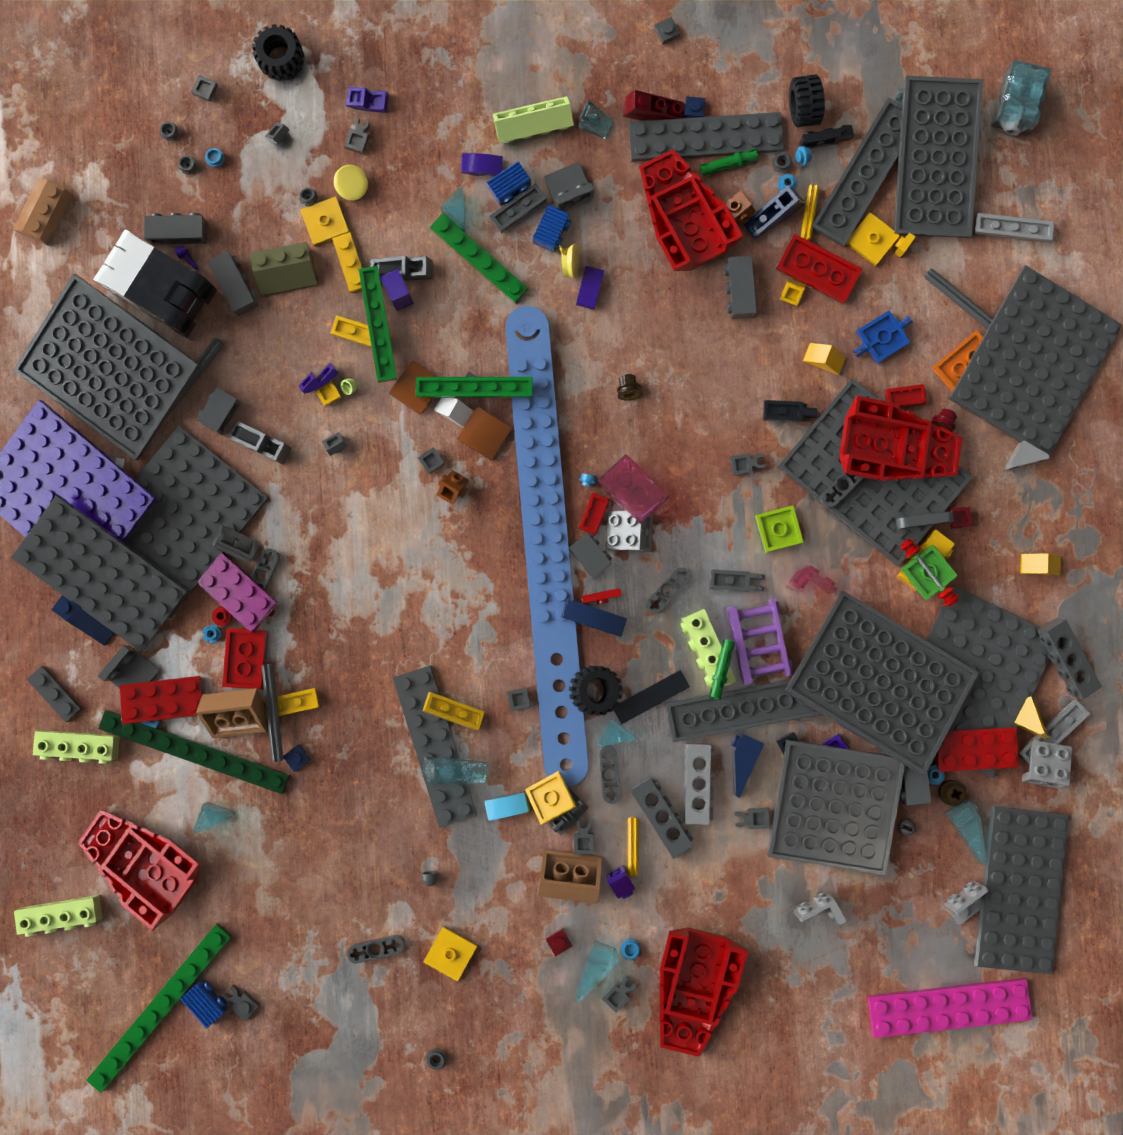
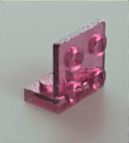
M812 565L800 567L786 585L791 591L803 589L810 580L827 594L835 593L838 590L834 586V581L828 577H825V579L821 577L819 570Z

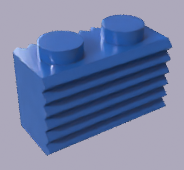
M517 161L486 183L487 188L501 206L502 204H507L516 195L531 186V179L520 162Z
M548 205L533 236V244L553 253L556 248L559 249V245L561 246L563 242L561 236L564 231H568L571 225V220H569L570 214L552 205Z
M201 979L180 1000L207 1029L228 1009V1006H226L227 1002L222 996L215 994L212 984Z

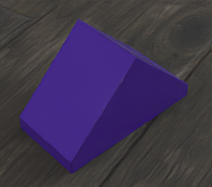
M398 269L381 276L396 311L414 304Z

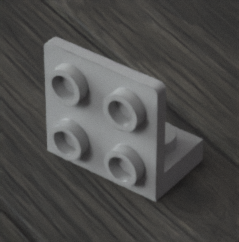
M608 511L606 549L651 552L653 514L644 511Z
M1033 740L1031 742L1029 772L1022 774V782L1056 789L1070 786L1072 747Z
M976 881L969 882L963 886L961 892L952 894L947 898V902L943 905L957 924L961 925L980 911L981 897L989 891L987 887Z
M828 893L816 895L813 901L809 903L803 902L797 905V909L793 911L801 922L822 911H825L827 917L832 922L836 921L839 925L847 922L837 902Z

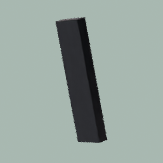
M679 670L620 702L618 706L613 707L614 712L622 725L690 686L682 671Z

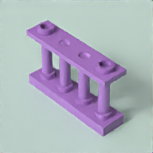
M775 598L768 600L769 606L744 611L737 610L736 606L726 608L733 641L735 642L734 647L742 685L752 684V679L755 676L783 671L784 676H791L790 671H793L792 661L787 658L778 615L781 613L779 602H776ZM771 613L773 625L749 630L741 629L740 621L742 619ZM775 632L777 644L754 649L745 648L744 640L746 638ZM774 652L780 653L781 663L754 669L749 667L748 660L751 657Z

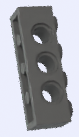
M1055 618L1037 630L1041 643L1046 646L1050 660L1055 663L1058 669L1057 673L1064 680L1067 692L1072 697L1085 699L1102 687L1066 619Z
M648 777L632 787L630 791L674 859L693 847L691 841L694 839L688 829L684 831L680 826L683 821L677 812L673 814L670 810L672 804L667 796L662 797L659 790L662 788L657 780L654 779L652 781ZM651 794L658 797L657 802L653 805L647 803V798ZM665 811L668 813L666 821L658 820L660 812ZM672 828L679 830L676 838L668 836V832Z

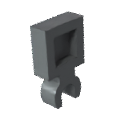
M357 117L355 119L356 129L349 130L344 147L347 150L364 154L369 135L365 132L369 130L370 122L366 120L365 125L360 126V118Z
M750 453L730 456L732 475L738 476L753 473L752 467L759 470L765 468V464L759 465L757 463V459L763 458L764 454H757L751 459Z
M769 808L748 809V814L739 811L734 813L735 816H742V822L735 823L736 827H744L746 824H749V829L770 828Z
M577 819L576 826L580 833H574V854H594V833H588V830L591 828L590 819H588L586 827H581L580 819Z
M628 975L623 976L620 986L614 983L601 997L616 1013L629 1000L630 997L627 992L633 991L636 988L635 982L631 986L625 984L629 979Z
M232 985L230 989L234 992V995L230 996L228 993H225L223 998L228 1002H233L234 1005L231 1009L241 1019L246 1021L260 1004L246 991L241 995L239 988L236 985Z

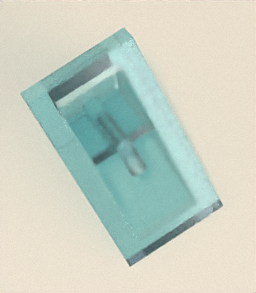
M587 100L579 117V128L606 139L613 121L590 100Z
M458 188L440 209L447 218L463 232H466L463 188Z
M611 719L596 741L597 747L636 740V737Z
M210 802L203 803L193 829L194 834L235 815V812Z

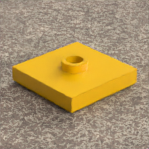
M336 196L300 209L314 247L331 241L334 237L349 233Z
M869 212L849 237L846 244L872 265L876 266L900 235L894 234L893 229Z
M560 771L525 789L541 825H545L577 807Z
M443 926L423 962L458 982L477 944Z

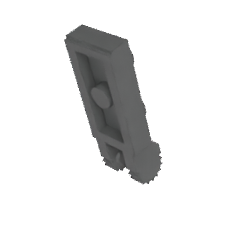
M711 569L709 589L744 592L764 591V587L760 585H749L750 578L762 580L765 579V575L744 571Z

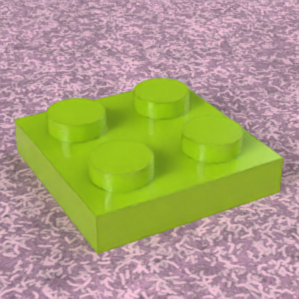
M794 505L755 515L765 553L804 543Z

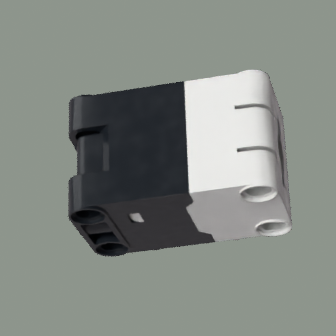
M124 230L115 244L117 247H113L104 262L105 265L101 266L93 280L105 287L112 295L128 302L170 327L176 333L188 338L196 326L194 322L204 303L209 305L217 289L197 271L186 267L142 241L131 232Z

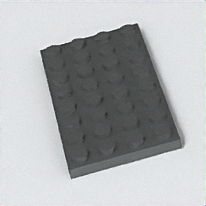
M926 76L904 77L894 234L908 235L910 232L913 235L972 237L984 79Z
M60 495L54 497L11 557L64 597L82 607V610L140 652L146 648L188 592V589Z
M991 805L983 886L987 887L989 891L981 897L975 966L1043 974L1053 973L1069 815Z

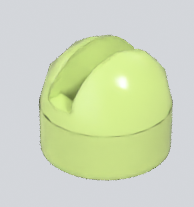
M347 378L340 384L341 390L346 395L354 393L358 388V384L353 378Z

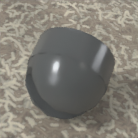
M903 819L898 824V830L901 834L909 836L914 833L915 825L912 821ZM903 825L912 827L911 831L903 829Z
M436 871L421 873L422 882L425 886L431 887L437 882Z

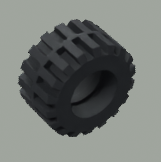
M273 24L272 28L264 27L265 31L262 32L260 30L258 32L259 37L255 36V44H252L253 56L260 70L265 75L268 74L269 78L273 79L276 77L280 81L283 77L285 80L289 79L288 76L290 75L294 77L296 75L295 71L299 72L301 70L300 65L304 63V52L297 35L290 28L287 27L285 29L284 25L277 27L276 24ZM277 47L288 48L286 54L281 58L273 59L269 57L271 51Z
M817 74L793 77L791 80L789 107L792 121L797 128L820 125L822 123L825 111V97L822 81Z
M588 666L574 674L576 677L570 681L573 684L572 687L569 686V691H572V694L569 696L570 699L574 700L573 705L578 707L579 711L595 716L606 715L607 712L614 710V706L619 705L617 700L622 698L619 691L623 689L618 684L621 681L615 677L617 675L615 672L603 666ZM593 679H599L604 686V694L597 702H592L587 695V687Z

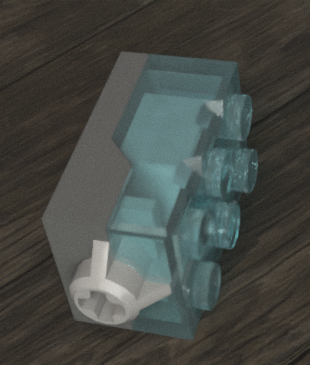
M1013 60L1004 72L991 126L1003 129L1010 136L1018 134L1029 135L1039 122L1040 109L1045 98V89L1049 81L1051 69Z

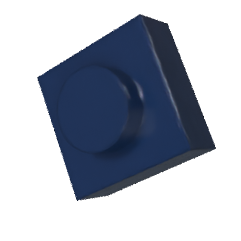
M686 96L684 118L704 117L705 98Z
M300 744L283 755L284 760L293 772L311 760Z

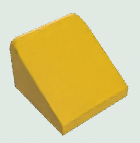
M787 279L780 300L798 306L805 290V285Z

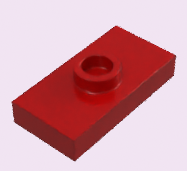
M924 384L885 390L886 402L895 403L900 408L927 403Z
M592 492L578 529L596 536L610 499Z
M621 589L583 595V604L597 602V605L609 603L608 599L622 596Z

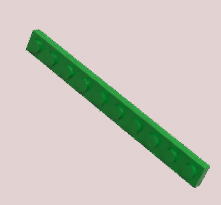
M218 923L210 930L86 1079L90 1085L100 1093L105 1090L232 937L230 933Z

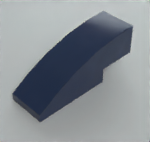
M567 599L561 618L618 637L622 636L627 618Z

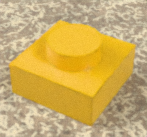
M910 232L905 238L901 236L895 245L897 250L894 254L901 257L915 236Z
M332 380L315 390L324 407L342 398Z

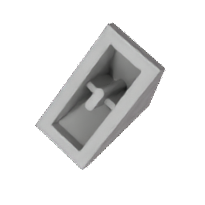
M1024 440L1016 446L1005 465V470L1042 462L1049 459V455Z

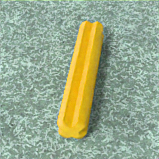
M810 185L807 192L801 237L808 241L812 237V224L814 223L819 186Z
M629 817L628 876L635 877L639 875V819L637 817Z

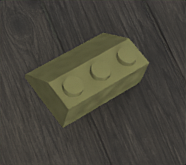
M307 242L250 253L253 273L262 297L318 285L311 248Z

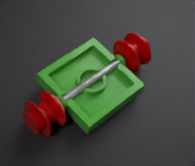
M909 537L900 544L902 548L899 551L904 550L907 553L905 558H913V560L900 570L923 599L927 600L939 591L937 599L945 601L943 606L948 605L951 607L959 601L958 597L960 594H954L952 592L954 587L946 588L945 585L958 575L935 546L931 545L922 553H918L921 550V545L916 546L914 544L916 538L911 540Z

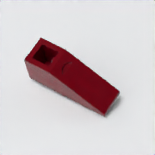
M634 90L623 98V117L642 121L683 119L684 102Z

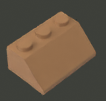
M38 179L13 230L49 246L73 195L61 185L50 180Z
M257 688L202 695L196 713L212 738L267 731L265 704Z
M544 850L538 896L597 904L600 890L602 857Z

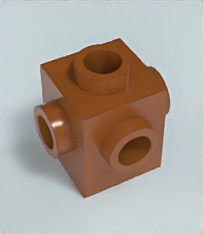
M741 191L735 196L730 197L725 203L738 226L746 223L750 216L756 212Z
M452 470L448 476L444 475L439 482L441 486L436 495L453 505L459 497L463 498L467 493L468 488H466L469 480Z

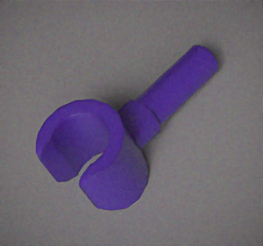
M180 246L175 249L179 259L185 257L194 270L199 268L185 247Z

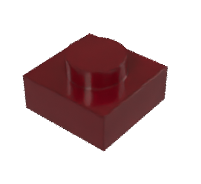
M970 507L949 509V512H953L954 522H950L951 529L972 526Z
M563 928L545 938L555 957L573 947Z

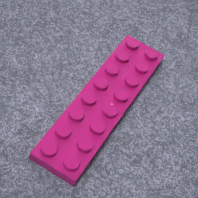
M1025 978L867 996L872 1036L874 1038L1032 1020L1028 983Z

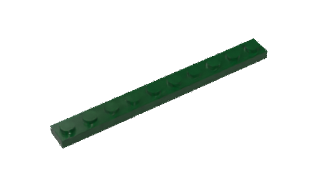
M109 710L104 711L98 728L280 794L284 793L290 776L289 774L159 728L156 729L142 723L122 725L121 715Z

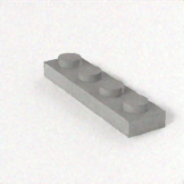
M983 213L975 215L974 234L1049 243L1053 240L1054 221Z
M1073 699L1045 726L1049 738L1044 739L1035 735L1018 751V754L1030 766L1031 742L1033 740L1059 744L1090 713L1077 699Z

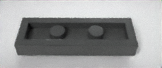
M535 183L489 217L499 232L502 233L546 202L547 197Z
M45 666L38 668L27 679L65 722H69L83 709Z

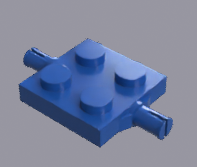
M890 310L856 331L862 341V346L853 350L854 354H856L855 356L859 357L867 352L877 364L910 343L904 328L912 324L913 320H910L911 317L908 316L899 322L894 318Z

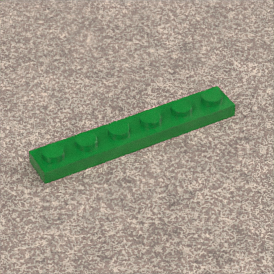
M443 213L430 226V230L513 303L516 304L528 291V288Z
M378 266L360 268L359 275L377 381L381 383L397 380Z
M416 377V397L533 398V377Z

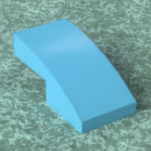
M526 792L484 801L488 820L530 812Z

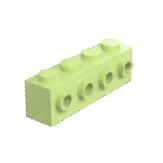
M567 96L493 114L499 143H511L515 139H528L532 135H545L553 130H566L570 126H574L571 106Z
M703 609L682 618L683 623L680 625L684 634L688 633L691 641H688L692 652L696 651L699 658L696 659L700 670L704 669L706 673L704 680L708 688H711L713 682L712 675L715 674L722 647L707 613ZM730 665L726 677L728 680L724 686L736 682Z
M35 731L33 755H38L40 759L52 760V757H59L60 761H72V758H79V762H91V759L99 760L98 763L111 764L112 760L118 759L120 737L103 734Z
M100 895L21 907L14 911L17 935L25 934V937L37 935L38 931H44L45 934L57 931V928L63 927L64 930H71L81 924H84V927H90L103 919Z

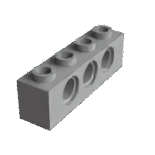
M686 743L685 824L709 825V820H713V808H710V800H713L714 791L713 788H710V780H714V768H711V760H714V748H711V744ZM699 758L705 761L702 769L695 767V761ZM702 778L704 786L700 789L695 788V780ZM701 798L704 800V805L702 808L697 809L694 807V801Z

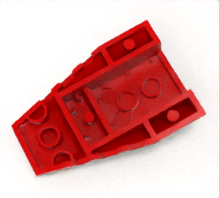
M674 149L639 166L656 240L673 271H692L726 254L744 237L727 205L715 195V192L710 187L708 188L702 182L700 176L690 169V166Z
M857 395L845 417L839 457L845 474L879 481L957 476L963 437L941 426L938 427L932 424L931 421L916 416L915 413L900 408L895 403Z
M104 810L99 811L78 841V844L90 861L95 863L99 869V874L109 883L111 891L116 893L121 905L151 931L155 930L175 913L198 880L200 863L172 840Z
M689 927L669 931L660 964L661 1048L700 1056L712 1035L713 1029L718 1025L721 1015L730 1004L733 994L738 990L748 954L746 948L726 936Z

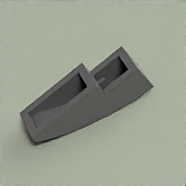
M397 256L370 260V267L378 266L380 280H382L381 276L396 269L399 270L403 280L432 279L433 260L427 256L411 258Z
M235 421L227 438L284 465L292 449L285 443L238 421Z

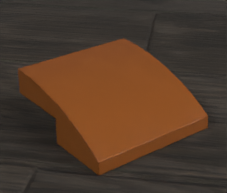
M413 360L396 381L389 394L421 416L431 404L433 398L416 397V377L437 376Z
M476 406L458 435L457 440L492 461L510 432L511 427Z

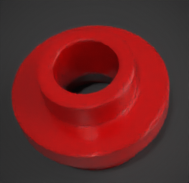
M217 607L212 613V620L218 626H225L232 619V615L224 607ZM220 613L224 614V619L222 620L218 618Z

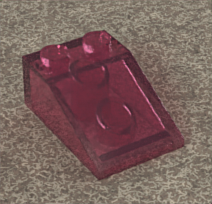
M626 454L597 480L604 491L640 524L669 498L646 472Z

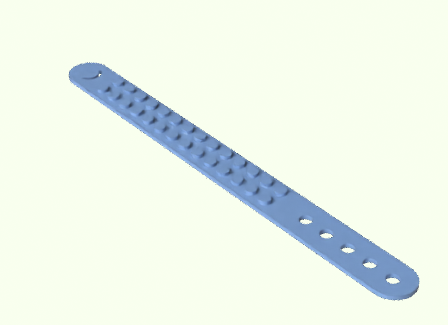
M522 306L510 313L505 329L510 377H533V398H512L544 769L547 777L560 771L567 786L572 787L580 783L586 776L588 756L584 712L579 711L578 707L573 705L574 700L570 699L569 696L572 694V691H569V686L572 687L573 684L570 681L572 678L575 679L576 676L574 674L576 672H580L576 623L561 618L567 599L573 600L549 324L541 310L533 306ZM537 330H540L538 336L529 341L522 340L518 338L515 334V332H519V334L522 337L529 338L532 337ZM554 653H559L563 657V662L558 666L553 665L550 660ZM558 679L565 682V689L561 692L553 689V683ZM558 706L567 708L568 714L566 717L558 718L556 716L555 710ZM562 732H566L570 736V741L565 745L560 744L557 739L558 735ZM563 759L571 760L572 768L569 771H564L560 768V762Z

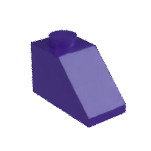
M623 865L606 874L607 882L618 899L621 897L626 899L633 894L635 886Z

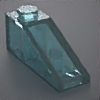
M424 757L422 777L429 783H486L488 763L446 757Z
M964 800L963 803L953 806L945 814L976 860L985 865L987 864L982 822L978 815L979 809L973 802Z
M593 941L574 997L576 1003H579L611 971L612 966L616 967L619 955L616 954L617 950L615 947Z

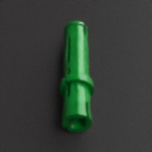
M754 148L742 153L735 152L734 155L700 164L701 174L704 177L730 168H740L746 163L758 161L757 150Z
M723 639L716 671L712 675L713 682L709 698L721 700L724 685L728 680L726 677L735 645L734 641Z

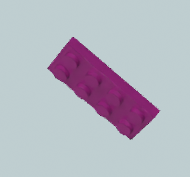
M220 553L197 582L251 633H254L278 605V602L225 553Z

